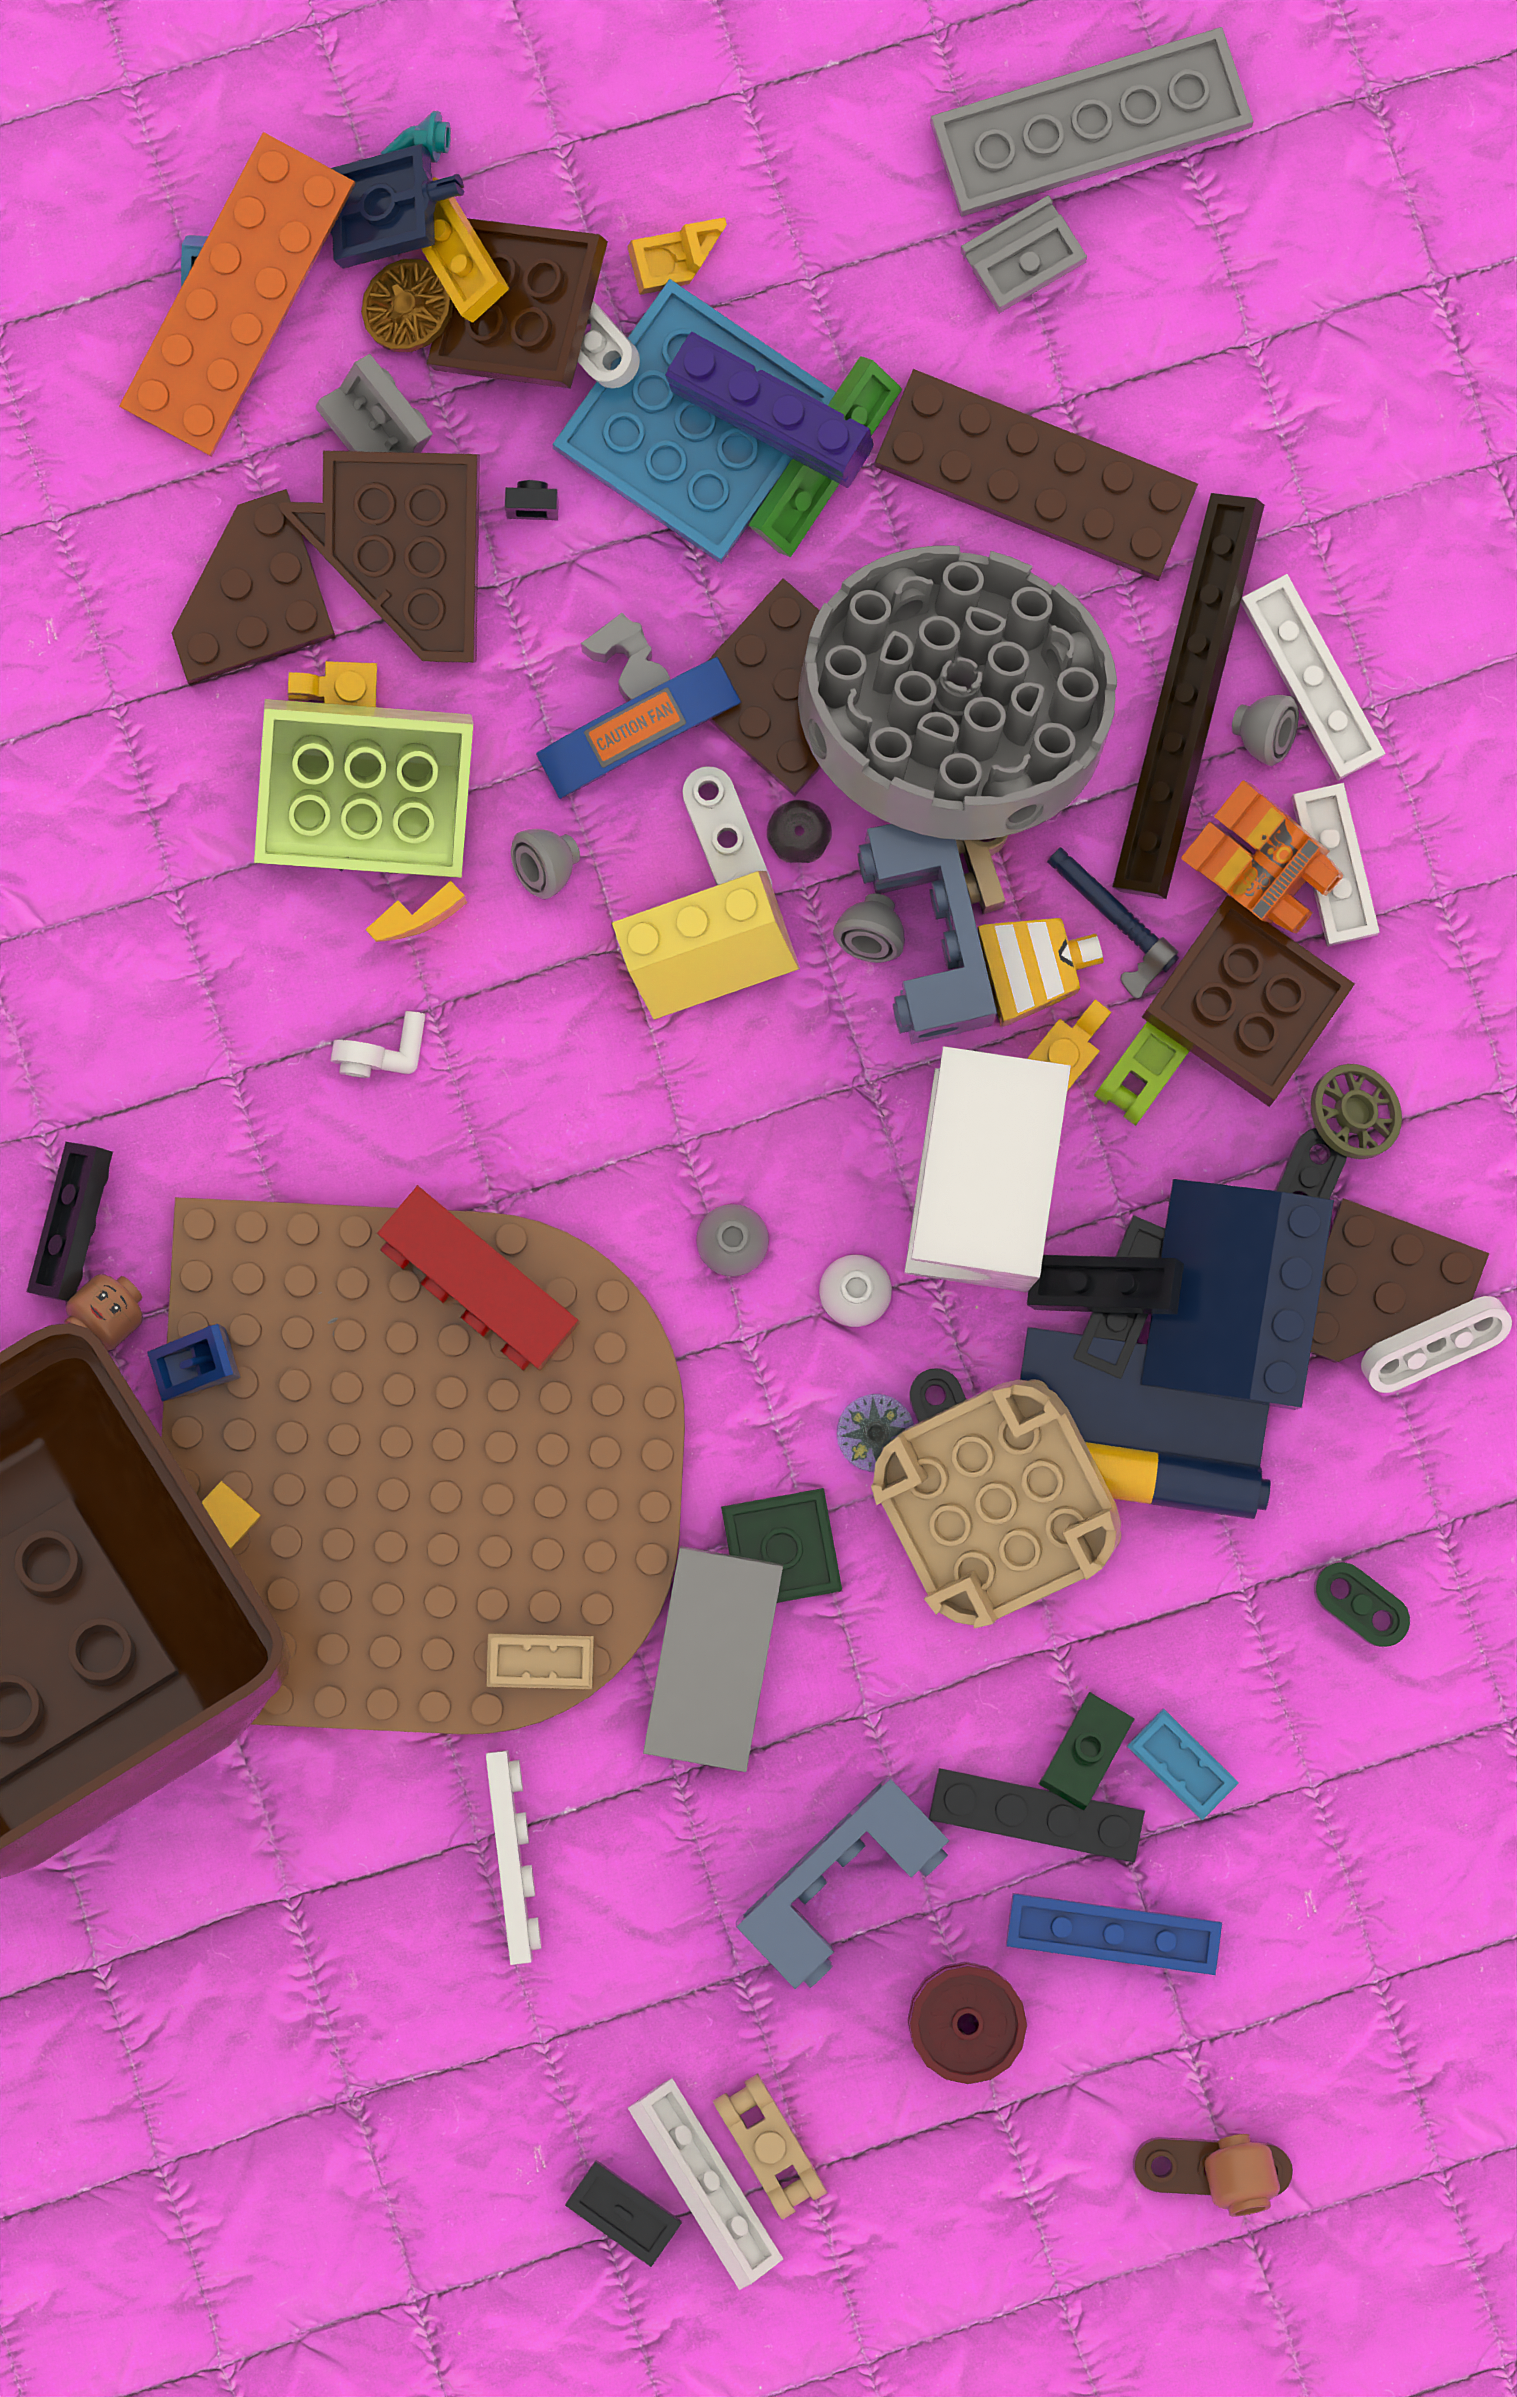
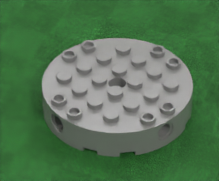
M927 546L896 552L869 563L842 582L841 589L828 603L823 604L815 618L809 635L799 682L798 706L804 735L814 757L832 782L851 800L880 819L915 833L943 839L983 840L1019 833L1043 823L1067 807L1082 792L1092 778L1099 764L1115 714L1117 676L1114 660L1100 627L1089 611L1060 583L1054 587L1031 573L1033 566L994 551H990V555L987 557L972 553H961L960 546Z

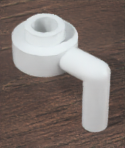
M405 1011L399 1052L387 1050L384 1047L369 1043L334 1040L330 1061L340 1064V1074L353 1077L370 1078L371 1069L411 1074L418 1067L426 1014Z

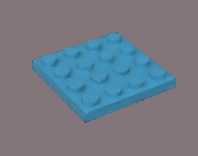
M669 279L628 337L638 350L640 358L639 368L634 378L619 388H607L596 382L552 445L555 451L722 564L792 458L671 392L665 374L687 336L694 332L754 365L757 372L763 370L827 406L836 392ZM621 357L612 362L610 370H614L620 364Z

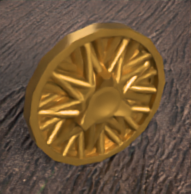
M401 259L386 265L372 278L363 296L361 313L365 329L379 345L394 352H413L429 346L443 333L452 316L453 302L430 263L422 259Z

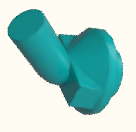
M433 111L419 125L410 126L405 129L381 152V155L422 144L430 152L431 162L437 163L441 153L449 152L451 142L450 123L442 122L441 112Z

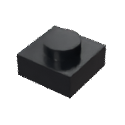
M525 480L519 481L517 488L506 487L505 511L507 519L558 520L557 489H548V483Z

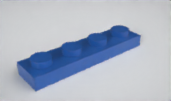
M1012 1893L1006 1946L1216 1975L1222 1922Z

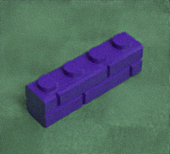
M694 332L687 336L665 374L671 392L846 488L852 484L874 446L868 427L851 418L845 420L844 414L763 370L757 372L754 365Z

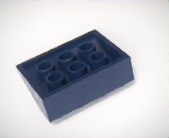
M1173 1179L1160 1258H1176L1184 1263L1178 1313L1151 1314L1140 1385L1292 1410L1302 1408L1334 1200L1281 1191Z

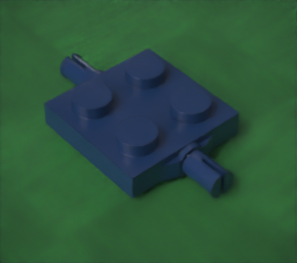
M422 144L331 168L356 183L330 232L333 237V259L344 269L435 245L434 211L436 203L440 200L463 196L464 190L462 188H464L462 178L459 174H454L453 176L433 181L431 154Z

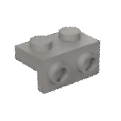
M371 354L356 361L341 386L319 399L316 404L317 411L349 451L421 453L433 435L427 427L423 415L417 409L412 408L397 389L390 373L381 368Z

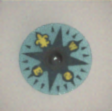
M883 1394L865 1395L851 1402L842 1412L837 1425L838 1445L845 1458L859 1469L874 1472L875 1463L883 1451V1447L905 1429L913 1426L914 1423L908 1410L896 1399Z

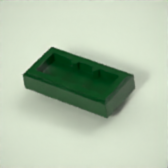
M1089 1692L1038 1784L1084 1811L1135 1718Z

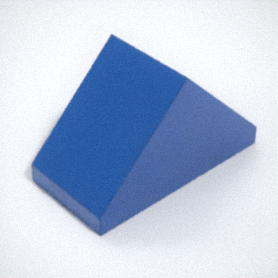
M219 1324L208 1326L147 1352L162 1402L241 1378L226 1328Z

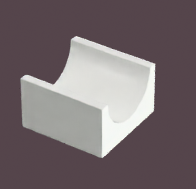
M943 1046L940 1069L935 1068L904 1274L1028 1292L1040 1278L1071 1069L1070 1065Z

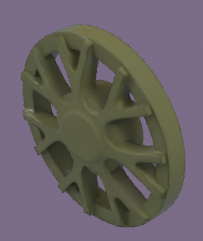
M1358 1064L1340 1065L1323 1075L1313 1089L1311 1097L1313 1123L1326 1144L1338 1153L1354 1159H1369L1383 1153L1396 1141L1402 1124L1401 1106L1391 1085L1376 1071ZM1345 1075L1349 1092L1346 1094L1341 1092L1335 1077ZM1353 1075L1358 1076L1357 1081H1355ZM1364 1079L1376 1087L1372 1095L1360 1090ZM1380 1093L1383 1095L1384 1099H1380L1378 1097ZM1323 1094L1330 1096L1336 1101L1334 1109L1322 1104ZM1388 1105L1390 1119L1378 1118V1106ZM1336 1118L1338 1124L1342 1127L1341 1130L1334 1134L1326 1120ZM1384 1125H1390L1389 1130ZM1371 1126L1385 1138L1380 1145L1367 1132V1129ZM1349 1132L1358 1135L1359 1148L1348 1144Z

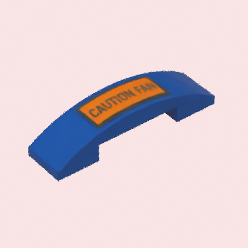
M715 657L598 717L540 750L536 755L559 799H562L605 776L606 773L681 733L707 722L742 702L720 659Z

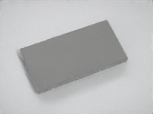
M680 1546L643 1754L741 1772L747 1771L784 1564Z

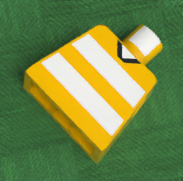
M1061 918L984 924L977 928L1001 1027L1008 1026L1076 995L1080 990L1076 970L1104 963L1097 934L1094 933L1068 940Z

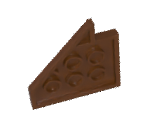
M323 451V503L279 502V510L422 661L476 662L480 454Z

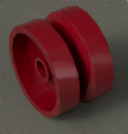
M970 1962L942 1966L924 1978L912 1996L907 2019L912 2044L926 2066L946 2080L964 2084L991 2080L1008 2069L1023 2048L1027 2028L1023 2003L1011 1984L988 1966ZM964 2014H972L977 2018L978 2022L974 2023L976 2030L972 2033L965 2034L962 2028L957 2026L959 2018Z

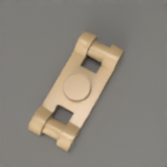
M756 2074L744 2082L745 2088L730 2097L725 2093L713 2100V2103L767 2193L772 2205L783 2220L796 2212L794 2209L796 2205L810 2197L815 2201L828 2192L759 2074ZM758 2105L765 2118L747 2128L740 2115ZM793 2165L800 2179L782 2188L775 2175Z

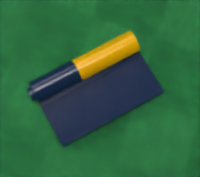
M1027 1327L1020 1380H1040L1058 1395L1068 1408L1113 1499L1255 1519L1257 1509L1266 1511L1271 1481L1262 1478L1260 1464L1269 1406L1140 1385L1147 1344L1136 1343L1123 1376L1119 1379L1073 1359L1083 1335ZM1093 1337L1087 1353L1116 1365L1125 1341Z

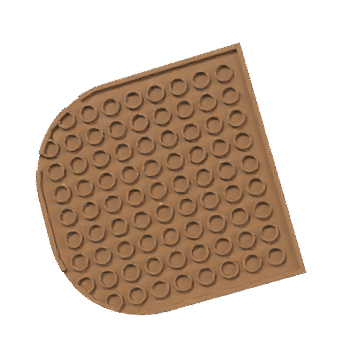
M175 1197L167 1343L208 1326L219 1324L226 1328L241 1378L164 1401L161 1438L201 1502L222 1481L261 1515L255 1525L231 1551L278 1624L291 1654L288 1675L279 1690L270 1697L251 1724L443 1734H489L515 1730L554 1717L589 1698L608 1683L631 1660L645 1641L662 1610L670 1590L677 1562L685 1435L684 1398L673 1349L661 1322L649 1302L634 1283L612 1261L592 1246L565 1231L539 1221L507 1214L448 1210L580 1322L540 1371L531 1363L523 1371L500 1351L506 1344L505 1341L491 1330L484 1337L481 1336L460 1318L466 1310L451 1296L443 1304L425 1289L420 1282L426 1275L411 1262L403 1270L380 1251L386 1241L377 1232L398 1208ZM338 1318L334 1323L328 1324L331 1319ZM488 1634L594 1636L593 1688L486 1687Z

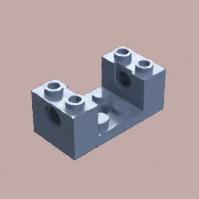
M893 824L867 829L865 844L859 845L860 853H857L864 884L873 882L875 893L882 894L931 882L932 889H929L935 918L936 920L945 918L948 929L947 932H943L944 939H941L946 966L948 970H954L903 981V990L900 991V996L894 997L895 1003H893L899 1034L908 1032L911 1044L992 1026L997 1011L956 840L922 835Z
M888 1776L736 1921V1927L794 1989L803 1981L809 1988L814 1986L833 1967L828 1957L834 1951L832 1946L792 1903L799 1898L803 1904H806L827 1884L822 1874L835 1861L842 1867L847 1865L866 1846L860 1839L865 1832H868L910 1877H913L918 1871L925 1877L928 1876L948 1856L942 1848L949 1840Z

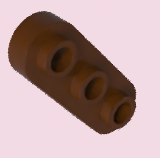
M1165 2137L1148 2139L1135 2152L1133 2158L1134 2173L1144 2187L1154 2192L1211 2195L1208 2179L1204 2173L1205 2160L1211 2153L1220 2150L1219 2140ZM1264 2143L1271 2149L1280 2184V2191L1276 2195L1278 2196L1287 2189L1291 2182L1293 2174L1292 2164L1282 2149L1276 2145ZM1159 2156L1167 2157L1170 2160V2170L1164 2175H1156L1151 2169L1153 2160Z

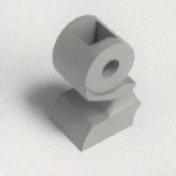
M623 613L619 614L581 643L582 652L593 661L606 663L616 653H624L629 660L618 681L619 691L626 702L670 680L668 672L664 667L650 661L652 659V649L646 641L641 624L632 622Z

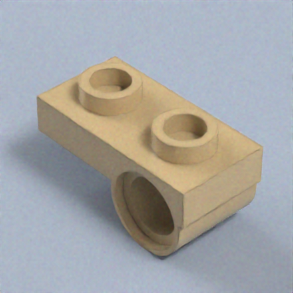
M1007 836L998 837L990 842L956 840L959 854L963 853L969 873L964 874L970 902L971 904L979 902L983 914L1002 909L1005 903L991 855L1001 850Z

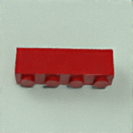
M418 1185L377 1232L386 1241L380 1249L381 1252L403 1270L411 1262L426 1275L420 1282L425 1289L443 1304L450 1296L461 1304L466 1310L460 1318L481 1336L484 1337L491 1330L505 1341L506 1344L500 1351L523 1371L530 1363L540 1371L580 1324L577 1318Z

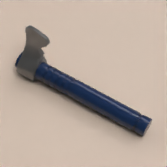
M1060 847L1049 858L1047 863L1054 869H1057L1056 871L1108 920L1117 925V928L1122 930V933L1127 935L1131 941L1133 940L1134 944L1139 946L1145 953L1143 962L1138 963V971L1124 972L1120 978L1122 984L1133 998H1141L1149 983L1162 970L1166 973L1178 961L1179 957L1177 954L1179 951L1164 937L1159 939L1148 928H1145V925L1140 923L1137 917L1135 918L1131 912L1129 913V910Z

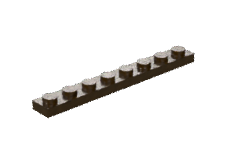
M1215 493L1210 495L1112 886L1120 892L1167 899L1265 506L1257 498Z

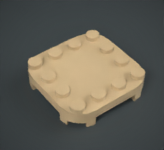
M1017 1379L998 1384L905 1429L883 1447V1451L875 1463L874 1480L871 1485L876 1505L880 1503L883 1505L927 1592L924 1600L936 1615L941 1613L956 1623L974 1625V1628L991 1625L997 1619L1084 1578L1087 1580L1105 1566L1121 1541V1520L1116 1503L1065 1404L1055 1392L1050 1390L1040 1380L1025 1381Z

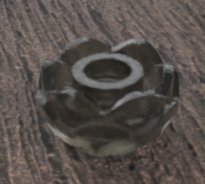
M793 800L782 804L774 811L767 825L768 842L776 855L788 863H811L822 856L832 838L831 824L825 812L815 803L806 800ZM802 827L804 834L801 836L796 835L794 832L795 828Z

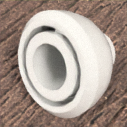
M847 1255L834 1261L825 1270L820 1281L819 1295L823 1308L832 1319L846 1326L861 1327L875 1322L884 1314L891 1300L892 1286L886 1270L877 1261L864 1255Z

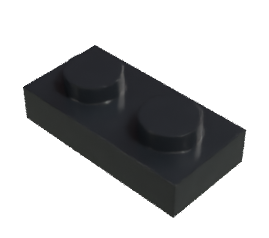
M597 2160L592 2164L565 2203L566 2207L650 2267H652L682 2224L680 2219Z

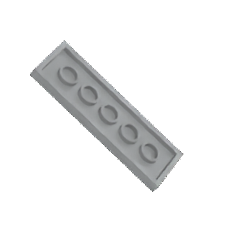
M1222 27L932 115L930 118V124L961 217L1252 128L1254 122Z

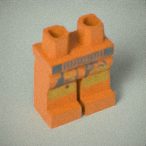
M1243 780L1214 817L1257 851L1252 853L1221 826L1209 822L1182 855L1181 859L1227 892L1260 920L1270 924L1274 922L1297 934L1313 912L1298 901L1294 895L1307 881L1322 895L1327 896L1343 878V874L1334 862L1327 857L1330 851L1312 837L1257 787Z

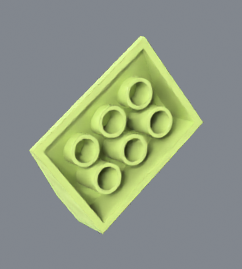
M265 699L254 863L462 878L473 736L471 714Z

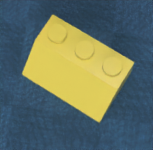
M757 871L612 922L628 972L653 1019L661 1018L800 969L767 871Z

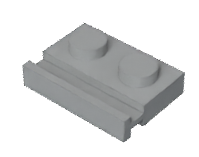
M1049 195L961 246V254L969 262L974 275L998 313L1003 312L1086 263L1087 255L1062 215L1058 214Z

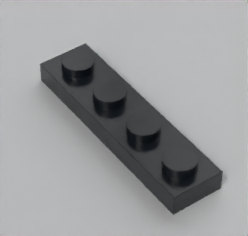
M939 1768L928 1819L1135 1863L1145 1811L1091 1800L1083 1811L1048 1790Z

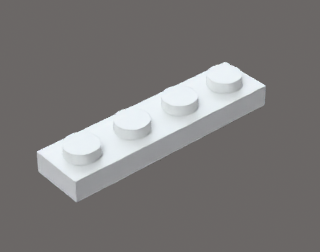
M1288 574L1242 597L1240 603L1287 689L1295 700L1299 711L1337 780L1339 781L1382 758L1386 754Z
M509 1750L486 1753L510 1965L531 1963L533 1961L532 1950L542 1949L538 1917L528 1919L526 1897L535 1896V1884L532 1865L522 1866L520 1845L529 1844L526 1812L516 1813L514 1792L523 1791L520 1760L510 1761Z
M671 2078L660 2084L628 2107L637 2125L738 2289L740 2290L751 2285L781 2262L783 2257L674 2080Z

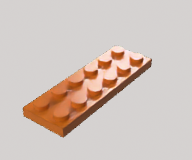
M263 132L119 407L212 457L356 183Z

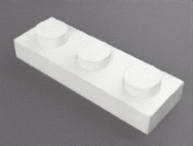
M1344 783L1293 794L1291 799L1297 823L1330 851L1327 857L1334 862L1343 874V878L1327 896L1322 895L1313 887L1327 947L1377 936L1380 933Z

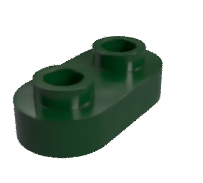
M1339 1562L1324 1567L1318 1573L1314 1582V1595L1318 1604L1364 1641L1374 1646L1388 1647L1397 1644L1406 1636L1410 1626V1615L1407 1607L1401 1600L1358 1567L1350 1563ZM1338 1578L1345 1580L1349 1586V1592L1343 1599L1335 1598L1330 1589L1332 1582ZM1380 1610L1385 1611L1390 1617V1625L1384 1631L1377 1630L1372 1623L1373 1615Z

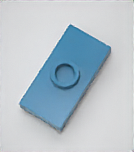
M1162 1709L1126 1745L1200 1820H1204L1239 1784L1165 1709Z

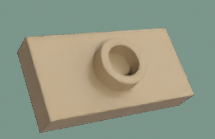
M488 1634L486 1687L592 1689L594 1636Z

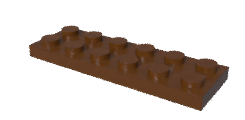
M915 369L911 373L874 464L876 468L1156 581L1160 579L1198 486L1196 482Z

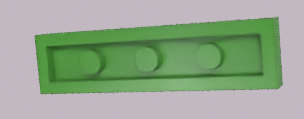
M860 356L828 406L844 414L845 420L851 418L868 427L872 435L902 388L873 360ZM792 458L748 526L778 553L791 557L839 483Z

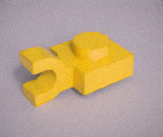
M325 661V676L289 672L288 700L324 701L326 704L376 707L377 663Z
M1095 999L1072 1028L1059 1019L1027 1059L1070 1065L1068 1091L1100 1052L1088 1041L1110 1016L1111 1011Z

